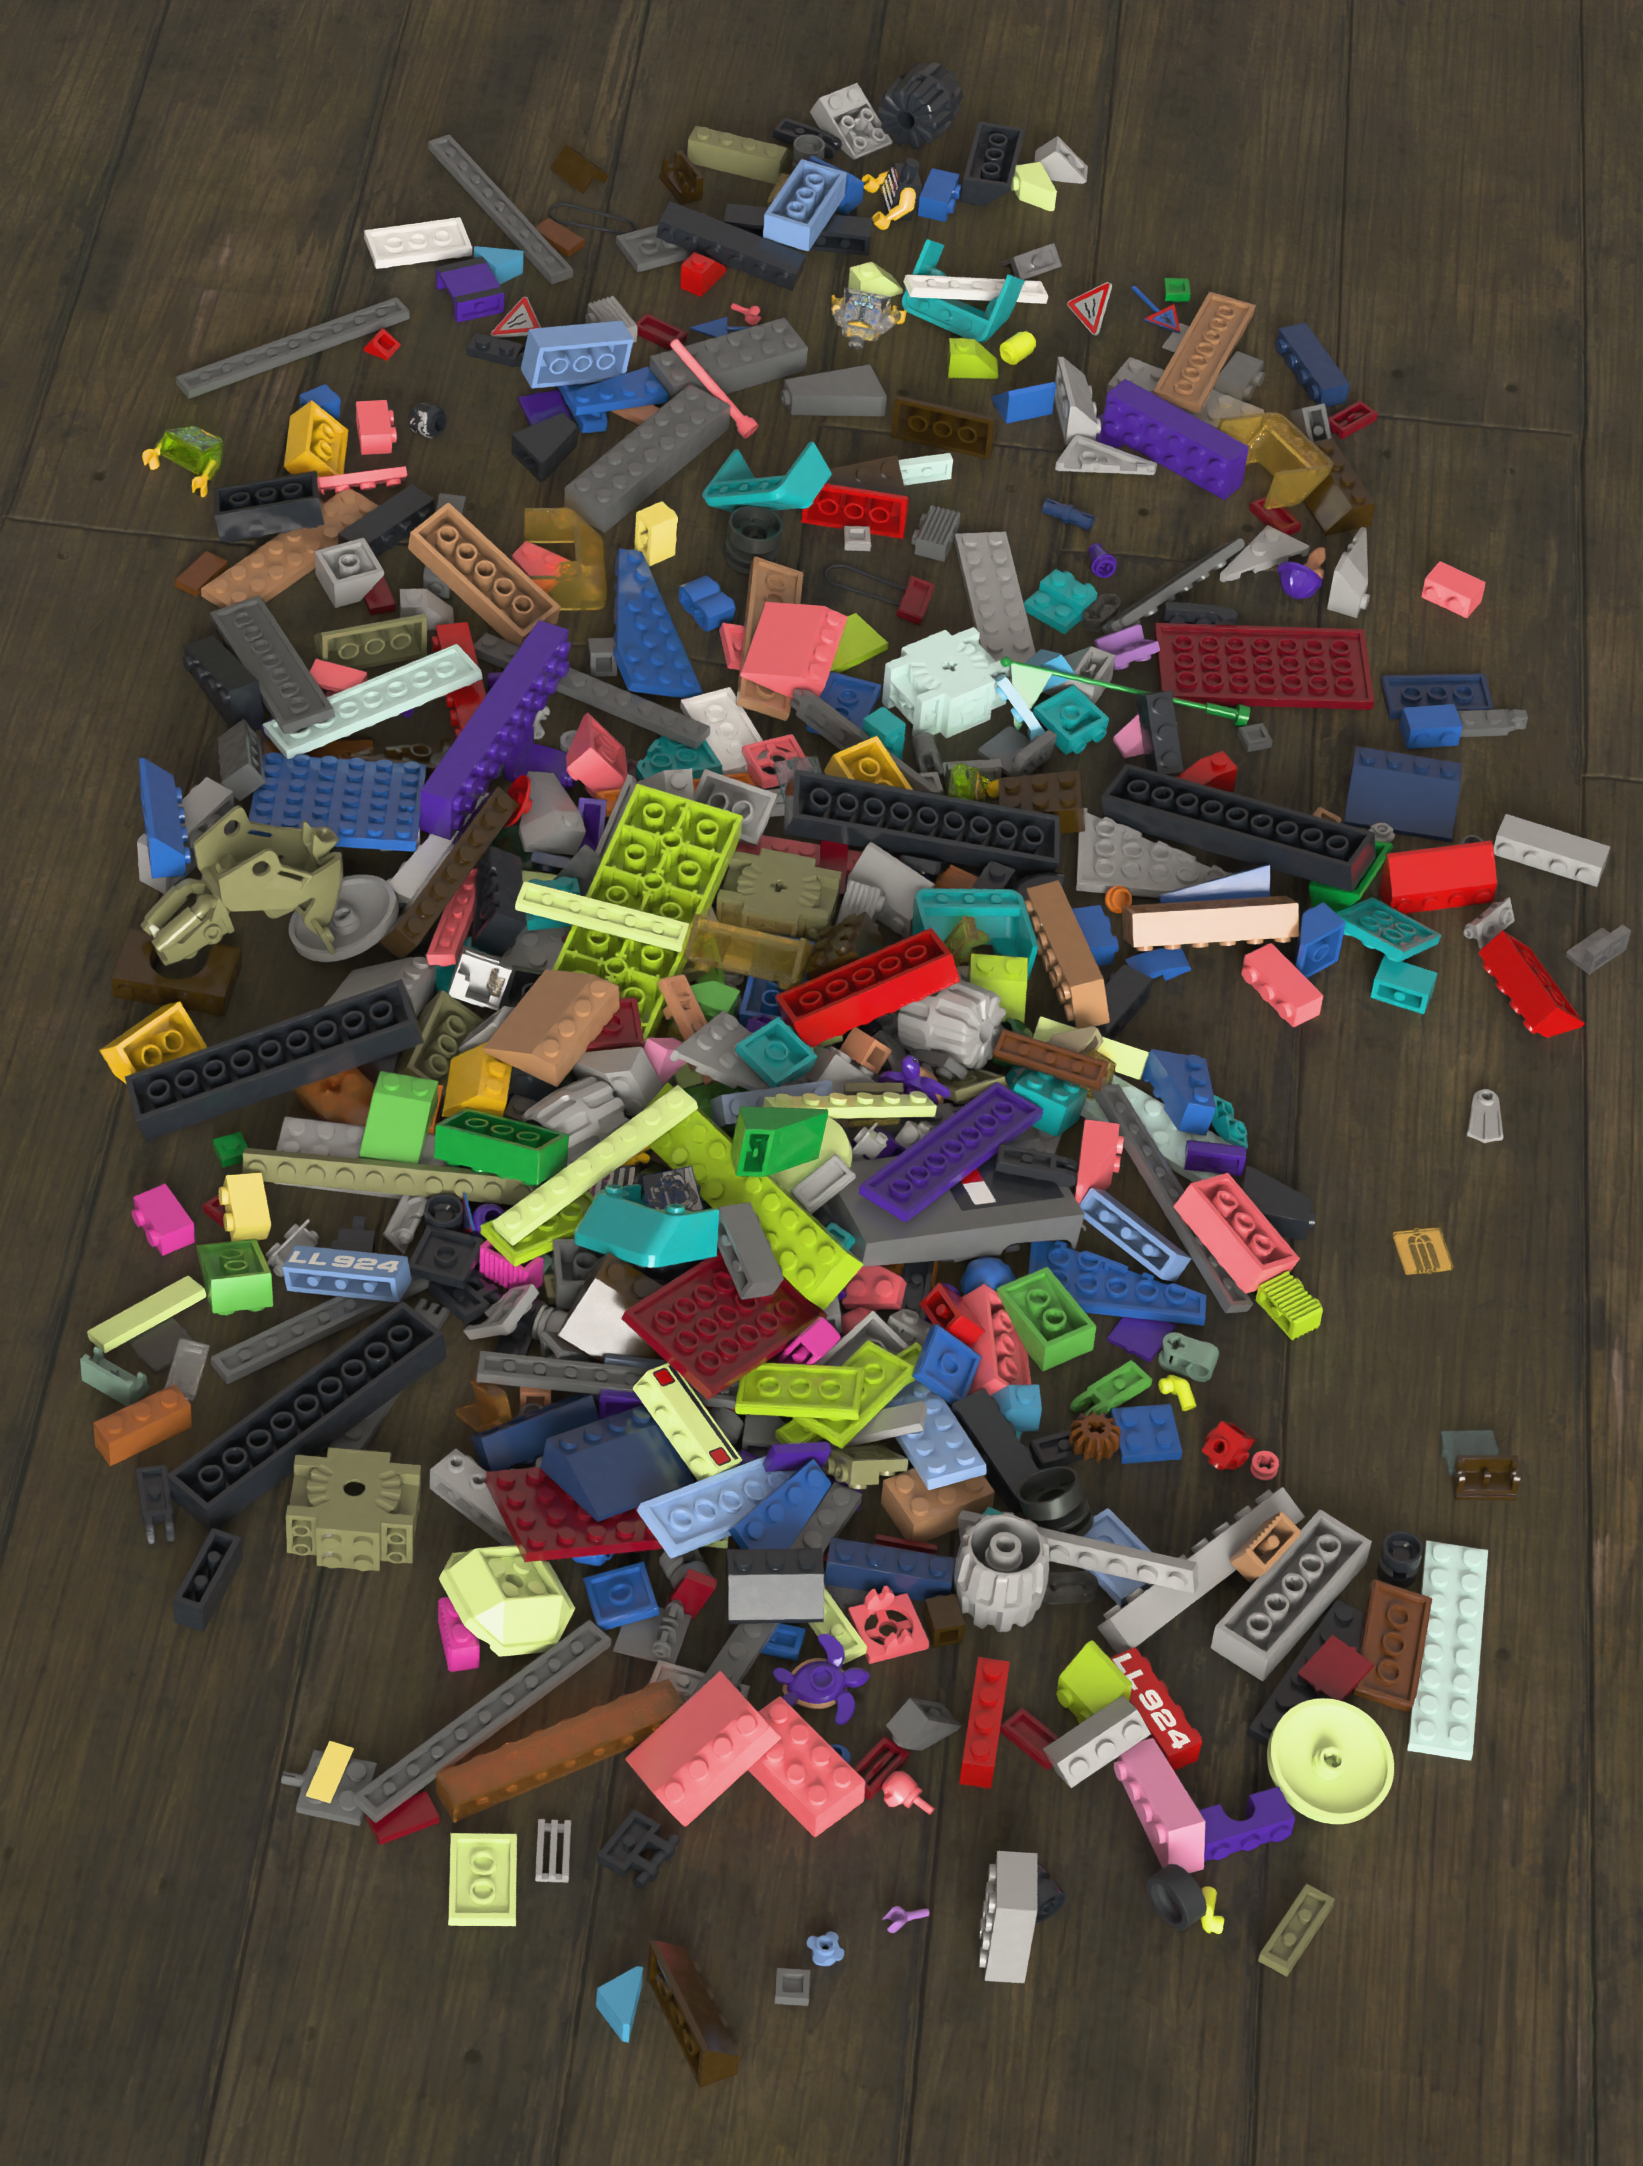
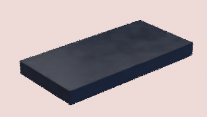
M1485 674L1381 676L1380 685L1389 719H1401L1402 710L1406 707L1455 704L1457 711L1494 710Z

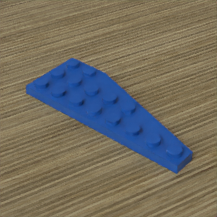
M619 548L615 555V575H617V581L614 586V591H616L614 599V624H616V630L613 634V640L615 641L613 656L628 691L685 699L702 695L703 691L643 552L635 549Z

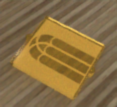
M1414 1228V1230L1393 1232V1238L1406 1275L1421 1273L1431 1275L1432 1272L1453 1270V1264L1440 1228Z

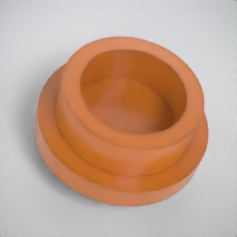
M1113 886L1106 892L1105 904L1113 913H1122V906L1131 905L1132 903L1131 893L1123 886Z

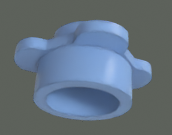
M830 1931L820 1937L811 1936L808 1938L807 1947L812 1950V1960L815 1964L830 1966L836 1961L843 1959L844 1950L839 1947V1936L835 1932Z

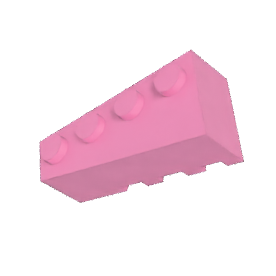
M1154 1738L1140 1741L1117 1757V1762H1114L1116 1777L1119 1781H1122L1162 1868L1168 1864H1176L1188 1873L1203 1870L1205 1820Z

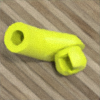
M1168 1375L1167 1378L1159 1380L1160 1392L1163 1394L1171 1392V1394L1178 1396L1182 1411H1188L1197 1406L1187 1380L1175 1375Z
M1204 1887L1201 1890L1206 1900L1207 1910L1205 1916L1200 1918L1202 1928L1209 1934L1210 1932L1220 1934L1223 1930L1224 1918L1214 1915L1217 1892L1212 1887Z

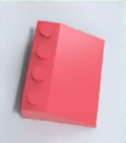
M766 602L740 676L789 698H795L793 697L794 689L809 690L820 697L825 688L848 616L825 606Z
M720 1670L630 1753L625 1760L667 1810L686 1827L772 1748L781 1737Z

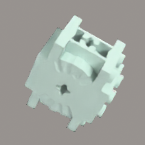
M974 627L958 632L953 636L947 630L930 635L927 638L903 647L900 658L886 663L882 703L887 709L896 706L913 724V737L923 732L933 735L941 732L945 738H949L990 720L991 710L1006 704V701H1003L995 690L999 686L995 678L1004 673L1009 680L1010 666L1003 667L1000 661L996 662L979 644L980 633Z

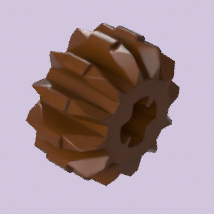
M1091 1410L1088 1416L1080 1413L1077 1420L1073 1421L1070 1426L1069 1446L1074 1447L1075 1455L1084 1454L1085 1461L1089 1458H1094L1099 1463L1102 1457L1110 1460L1113 1452H1117L1120 1446V1427L1116 1426L1115 1418L1106 1419L1105 1411L1101 1415H1096L1093 1410Z

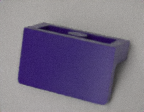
M1187 1140L1184 1170L1218 1174L1229 1173L1230 1175L1242 1176L1246 1159V1148L1237 1145Z

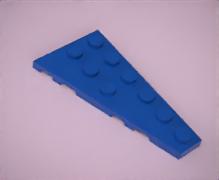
M1056 1240L1055 1243L1051 1241L1031 1242L1028 1275L1048 1267L1085 1313L1204 1326L1206 1295L1175 1283L1166 1285L1154 1280L1153 1275L1145 1272L1143 1275L1128 1270L1129 1266L1089 1251L1078 1252L1067 1248V1243Z

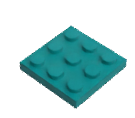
M1373 897L1336 912L1346 922L1344 935L1353 936L1361 940L1364 946L1383 952L1386 958L1396 962L1403 961L1437 945L1441 937L1440 933Z

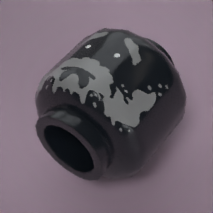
M420 402L412 408L408 416L409 427L416 435L435 438L446 428L447 419L444 410L433 404Z

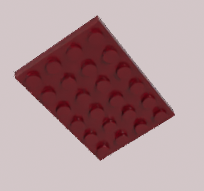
M718 1251L717 1257L707 1258L627 1309L621 1319L709 1400L786 1349L819 1317H824L826 1320L828 1315L820 1307L806 1299L784 1276L783 1281L773 1295L741 1300L721 1252Z
M540 1467L486 1472L484 1482L524 1562L663 1549L637 1512L638 1507L597 1522Z

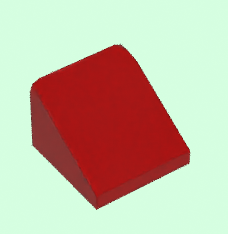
M382 328L366 345L363 351L388 360L401 344Z

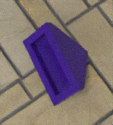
M579 797L578 810L580 811L586 833L578 851L584 845H588L594 852L596 851L605 829L607 800Z

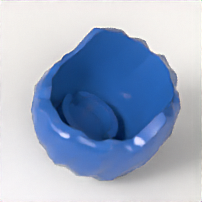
M982 1256L967 1265L965 1273L961 1277L960 1286L964 1296L983 1284L997 1292L998 1287L1015 1281L1016 1278L1010 1266L1004 1264L1001 1259Z

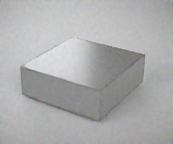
M844 526V550L870 551V527Z

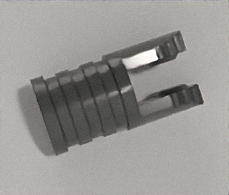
M923 732L914 736L911 745L915 752L919 772L928 773L927 768L935 767L939 776L943 775L945 771L934 735Z

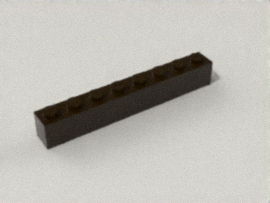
M499 786L480 802L401 911L391 928L380 940V943L399 960L406 957L418 946L519 805Z

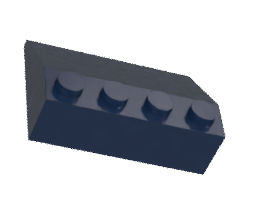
M1356 746L1350 773L1344 824L1371 829L1373 824L1386 823L1393 828V833L1451 842L1463 763Z
M644 1405L547 1438L540 1466L552 1480L597 1522L639 1507L640 1503L695 1483L683 1459Z

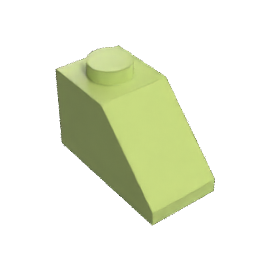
M1042 163L1017 165L1011 190L1015 191L1019 200L1048 211H1054L1057 191Z
M869 262L850 267L848 292L850 294H860V297L859 295H853L855 300L859 299L858 302H860L861 295L867 296L868 293L879 299L903 294V289L895 278L875 263ZM867 297L863 299V302H868Z

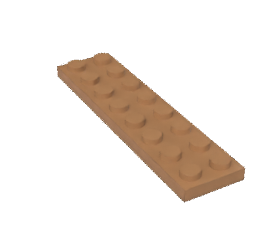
M1209 292L1153 390V394L1188 412L1200 413L1217 382L1220 372L1226 366L1253 317L1256 305Z
M351 488L350 490L339 492L323 503L325 525H320L313 529L302 528L292 530L289 533H280L202 587L201 596L220 609L259 595L264 603L268 602L315 569V551L338 545V533L377 508L378 505Z
M754 556L750 565L736 705L787 721L790 715L791 698L741 677L740 673L764 604L766 602L800 604L803 572Z

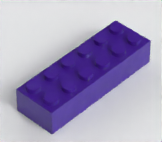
M1127 379L1121 381L1107 393L1102 431L1106 432L1107 435L1114 437L1124 443V445L1223 500H1226L1242 486L1249 446Z

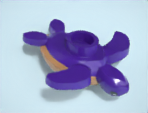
M911 1055L905 1056L901 1062L903 1073L886 1071L878 1079V1083H903L904 1094H910L913 1091L923 1092L935 1105L943 1104L944 1097L949 1098L951 1092L938 1082L935 1075L931 1071L920 1067L919 1061Z
M821 1634L818 1636V1642L825 1650L827 1659L813 1658L806 1660L791 1673L784 1668H777L773 1671V1676L778 1683L784 1684V1696L782 1698L792 1708L795 1704L810 1709H824L837 1704L835 1723L836 1725H843L850 1720L856 1706L855 1699L847 1691V1688L864 1685L868 1681L870 1674L861 1668L853 1667L843 1671L841 1668L845 1659L843 1646L833 1636Z

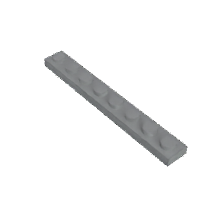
M966 1510L961 1511L958 1516L960 1541L968 1527L973 1528L977 1523V1519L984 1516V1514ZM1038 1527L1039 1534L1047 1538L1049 1561L1194 1594L1199 1586L1197 1562Z

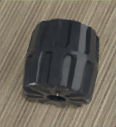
M925 62L917 63L901 74L884 93L882 102L878 106V117L884 121L881 124L883 132L885 134H892L895 144L901 146L907 143L910 144L912 149H919L924 144H930L950 127L962 109L960 101L964 97L963 89L959 87L956 75L952 71L949 72L943 68L942 64L936 62L931 64H925Z

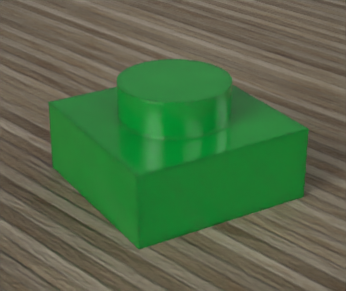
M1164 278L1165 301H1190L1188 278Z
M241 1132L213 1139V1148L222 1168L243 1162V1152L248 1146Z

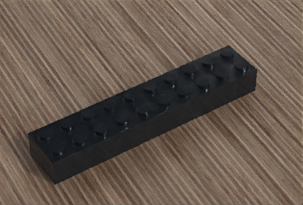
M1125 764L1101 797L1103 818L1108 817L1117 824H1123L1142 833L1259 866L1269 864L1270 869L1353 892L1376 858L1374 832L1130 764Z
M797 769L793 771L785 786L784 834L864 848L872 842L887 852L985 868L989 861L992 860L1015 869V874L1026 876L1039 872H1054L1060 864V816Z
M400 979L125 1076L136 1122L146 1141L420 1045L424 1043L411 998L403 980Z
M402 1301L166 1475L172 1500L209 1532L212 1528L218 1529L293 1473L295 1455H317L447 1357L444 1334Z

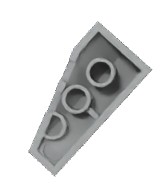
M1364 527L1359 529L1352 544L1348 545L1347 552H1343L1334 570L1327 606L1328 610L1354 618L1358 617L1361 609H1366L1370 595L1366 594L1368 563L1367 531Z
M528 771L526 776L531 781L530 799H532V806L527 814H522L518 830L524 852L537 851L576 855L586 833L580 811L554 773Z

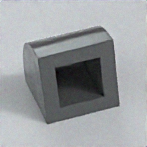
M588 638V658L591 677L617 676V663L613 656V648L615 646L613 638Z

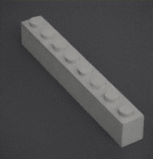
M1282 1487L1274 1493L1268 1489L1255 1499L1258 1504L1251 1509L1247 1505L1234 1515V1518L1237 1520L1236 1522L1229 1525L1226 1521L1212 1532L1215 1538L1209 1542L1204 1538L1190 1549L1194 1554L1188 1558L1184 1554L1178 1557L1197 1562L1199 1586L1195 1594L1149 1584L1150 1587L1145 1591L1139 1587L1125 1598L1128 1604L1121 1608L1117 1604L1104 1613L1103 1616L1106 1620L1097 1628L1118 1655L1139 1645L1237 1570L1230 1563V1558L1259 1529V1526L1264 1521L1279 1512H1283L1294 1524L1305 1518L1285 1489Z

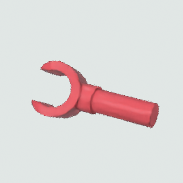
M734 303L731 305V309L745 315V321L749 325L755 326L760 321L761 317L757 316L760 313L758 306H752L748 309Z

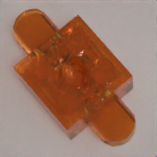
M356 1067L295 1088L300 1102L318 1121L366 1126L374 1087Z

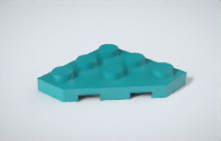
M661 735L649 747L644 760L640 759L637 763L636 776L641 781L664 770L692 769L693 779H699L705 769L722 774V764L706 740L696 749H693Z

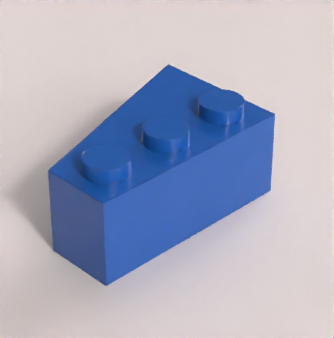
M1151 1049L1142 1074L1143 1080L1145 1082L1150 1081L1154 1087V1096L1163 1100L1165 1103L1164 1110L1178 1131L1206 1136L1216 1109L1206 1059L1197 1055H1183Z

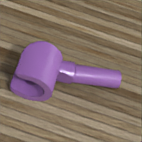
M895 1906L882 1920H891L893 1924L887 1930L890 1933H895L907 1921L929 1916V1910L925 1908L905 1912L901 1907Z

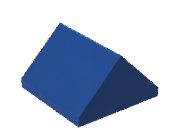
M1055 382L1004 392L991 396L1007 424L1052 414L1056 385Z

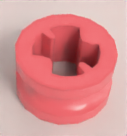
M1269 1451L1257 1452L1252 1459L1251 1473L1257 1479L1271 1480L1278 1472L1279 1459ZM1260 1463H1262L1263 1465L1269 1464L1270 1469H1268L1267 1467L1260 1468L1259 1465Z

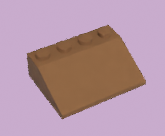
M546 969L485 1044L483 1052L558 1087L585 1053L588 1044L596 1039L603 1030V1026H606L613 1017V1014L619 1010V986L593 974Z

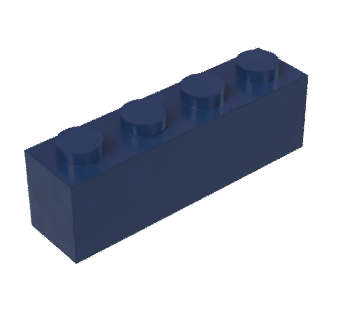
M1306 322L1279 328L1278 338L1275 341L1276 351L1281 354L1288 368L1296 375L1299 384L1303 385L1309 398L1316 405L1325 403V407L1346 403L1349 382Z
M577 1393L472 1434L471 1437L482 1469L487 1472L511 1470V1465L516 1463L528 1464L536 1461L539 1458L538 1455L544 1453L547 1438L600 1419L592 1395Z
M831 1537L824 1585L865 1592L875 1589L877 1594L882 1592L884 1586H888L893 1591L894 1596L908 1593L910 1599L925 1602V1599L937 1595L947 1596L950 1594L955 1558Z

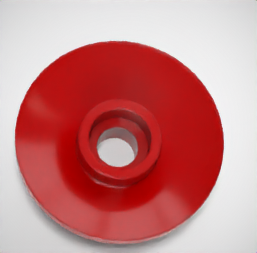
M520 775L507 792L519 805L504 824V827H511L522 814H527L531 809V781L526 775Z

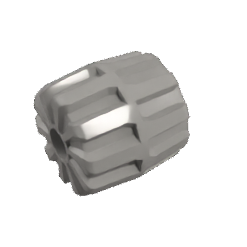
M960 980V982L926 996L921 1001L912 1002L901 1007L897 1017L898 1037L900 1042L905 1044V1048L909 1051L922 1049L948 1055L965 1068L980 1069L985 1066L987 1060L992 1059L996 1042L1002 1029H1005L1001 1025V1019L1006 1016V1008L999 1006L1001 998L996 993L970 982Z
M585 1077L557 1089L526 1110L521 1116L524 1123L569 1134L567 1166L630 1121V1119L624 1116L623 1111L626 1107L622 1099L615 1098L613 1096V1088L607 1082L599 1081L596 1077Z
M1003 1512L1001 1515L993 1516L986 1514L977 1519V1523L973 1528L968 1527L966 1529L956 1557L954 1592L957 1593V1600L962 1614L969 1613L974 1617L973 1625L981 1629L987 1625H993L997 1632L1011 1631L1012 1624L1023 1627L1033 1619L1035 1611L1041 1606L1047 1588L1049 1574V1545L1047 1538L1039 1534L1037 1524L1030 1519L1024 1520L1010 1512Z

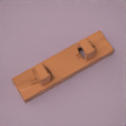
M684 974L667 977L657 983L667 1003V1006L662 1010L666 1020L674 1018L684 1041H686L707 1024L693 991ZM687 1062L690 1071L695 1070L694 1065ZM700 1074L705 1085L720 1083L713 1080L710 1076Z

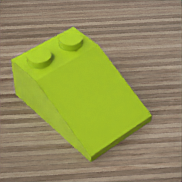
M971 953L967 982L992 991L1001 998L999 1006L1006 1008V1016L1001 1021L1011 1017L1024 1023L1028 958Z

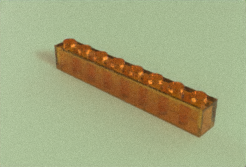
M669 1678L661 1682L650 1683L642 1690L632 1694H624L613 1702L603 1706H595L577 1717L566 1718L553 1727L537 1730L524 1739L508 1742L501 1746L500 1749L487 1754H479L466 1763L444 1769L441 1773L437 1774L436 1793L452 1821H459L640 1745L685 1703Z

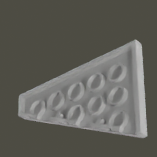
M1084 808L1085 831L1078 832L1076 891L1106 893L1113 886H1123L1128 889L1131 896L1158 898V895L1205 883L1215 878L1233 875V873H1227L1215 865L1211 868L1196 861L1195 856L1177 848H1171L1166 843L1158 841L1156 844L1141 837V832L1123 824H1117L1108 817L1101 819L1087 813V808Z
M722 1011L674 1049L669 1057L674 1062H677L678 1059L694 1065L696 1072L710 1076L713 1080L733 1089L737 1085L750 1091L771 1088L735 1052L736 1045L753 1033L749 1032L739 1024L734 1016L727 1014L725 1011ZM803 1075L793 1083L787 1081L780 1087L811 1083L812 1081L806 1075Z

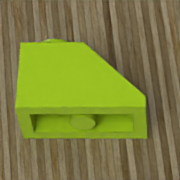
M949 338L947 354L948 378L998 379L997 359L975 339Z

